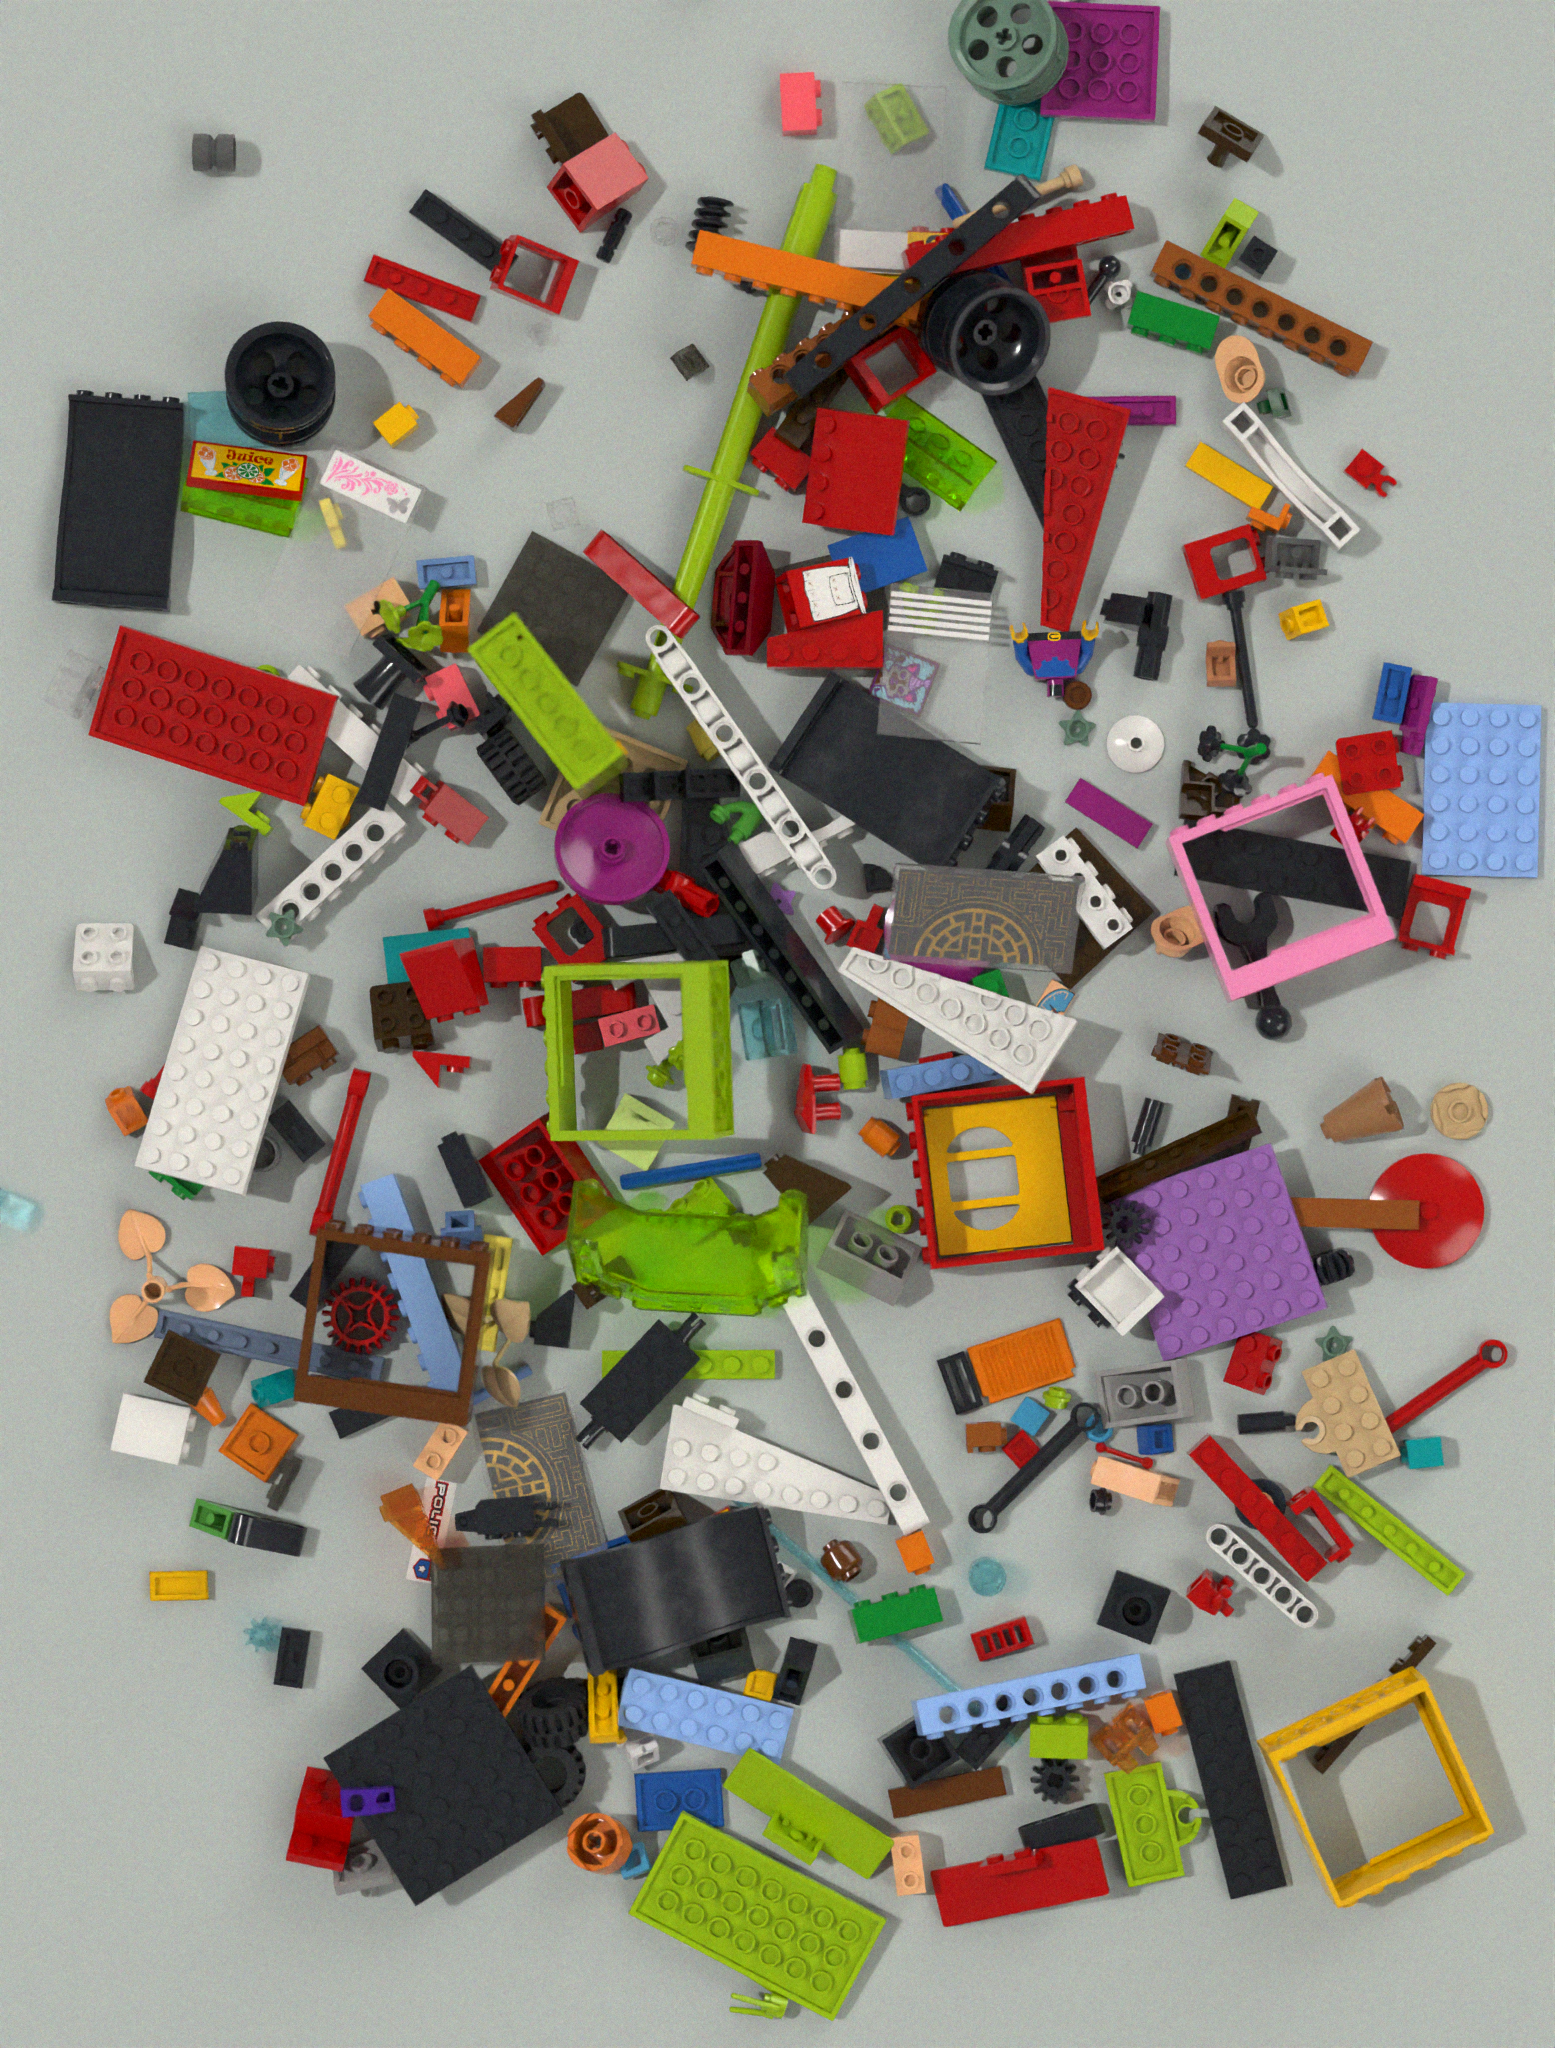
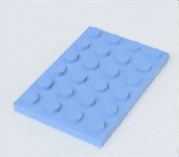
M1433 702L1429 716L1430 721L1424 738L1422 807L1424 817L1422 818L1421 875L1537 878L1541 705Z

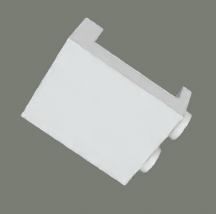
M1107 1246L1096 1257L1100 1261L1092 1269L1086 1266L1075 1277L1079 1281L1075 1284V1287L1123 1337L1165 1296L1117 1246L1113 1249Z
M129 1392L123 1393L110 1450L179 1465L182 1459L187 1460L191 1443L186 1442L188 1432L194 1431L197 1415L193 1414L194 1409L190 1406L185 1407L149 1399Z

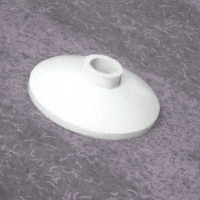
M1133 715L1122 718L1113 725L1107 737V752L1110 759L1118 768L1126 772L1140 773L1149 770L1160 760L1164 750V738L1160 728L1152 720L1143 716ZM1133 738L1140 739V748L1135 749L1131 746Z

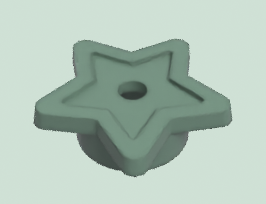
M1080 710L1075 712L1071 720L1059 721V725L1066 732L1064 745H1069L1076 741L1084 746L1089 745L1088 733L1096 727V724L1085 721ZM1075 727H1078V728L1080 729V731H1079V732H1075V731H1074V728H1075Z
M291 909L284 915L273 912L269 914L272 926L267 931L266 936L278 937L285 947L289 945L292 935L303 932V928L294 922V910ZM283 924L287 926L285 930L281 929Z
M1335 1326L1330 1327L1327 1336L1315 1339V1342L1323 1349V1362L1346 1353V1347L1352 1341L1351 1336L1340 1335ZM1333 1342L1337 1344L1335 1348L1331 1347Z

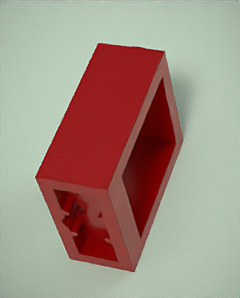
M518 234L510 235L501 245L499 254L502 257L499 265H495L490 274L489 281L492 282L490 290L549 315H559L579 260ZM517 247L558 264L545 302L503 285Z
M904 326L899 327L851 358L843 367L876 415L929 381L937 372L935 365L918 345L919 342L916 335ZM896 343L918 374V377L891 395H888L866 364V361Z

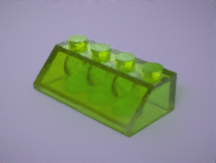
M904 396L886 416L910 420L903 472L942 498L948 505L961 512L998 461L911 398Z
M186 477L183 484L180 511L292 539L299 522L309 478L305 477L302 502L188 487L186 486Z

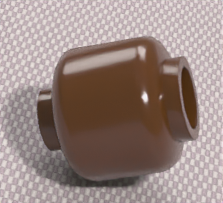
M834 1539L823 1547L825 1553L821 1556L820 1563L833 1581H842L845 1584L861 1573L862 1569L860 1567L863 1564V1559L850 1541L843 1540L838 1542L837 1539Z

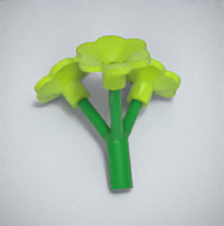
M430 580L421 598L406 606L399 605L394 608L392 603L387 602L385 599L379 601L381 607L379 609L380 615L385 621L388 630H393L394 633L400 632L399 618L405 616L406 612L418 606L421 607L416 625L408 630L409 637H396L395 642L407 648L423 652L430 651L434 646H439L443 643L441 627L431 625L429 622V605L440 587L437 581Z

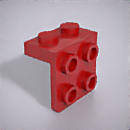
M1392 730L1344 737L1336 740L1335 747L1342 790L1345 795L1380 790L1390 791L1401 787L1400 782H1404L1403 769L1401 765L1397 764L1396 754L1399 753V743L1397 736L1393 737Z

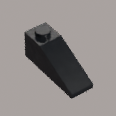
M327 1240L319 1303L361 1245ZM312 1263L289 1295V1297L304 1308L307 1306Z

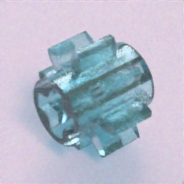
M266 1616L263 1618L262 1623H258L253 1618L251 1620L253 1628L243 1630L245 1634H249V1640L246 1641L245 1645L251 1643L255 1645V1653H258L263 1646L270 1651L272 1646L269 1642L271 1640L278 1641L280 1638L277 1635H273V1630L278 1625L270 1626L267 1624L268 1618ZM257 1628L261 1631L266 1629L268 1632L265 1636V1642L262 1638L258 1640L255 1638L254 1635L258 1632Z

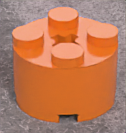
M588 1813L580 1816L572 1823L567 1834V1853L570 1859L578 1867L600 1875H608L620 1869L627 1861L633 1847L627 1828L617 1819L602 1813ZM598 1839H602V1840L600 1841L601 1846L598 1848L599 1845H598V1843H597L596 1841H597Z

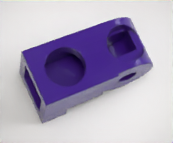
M394 1786L340 1788L342 1817L374 1815L396 1810Z

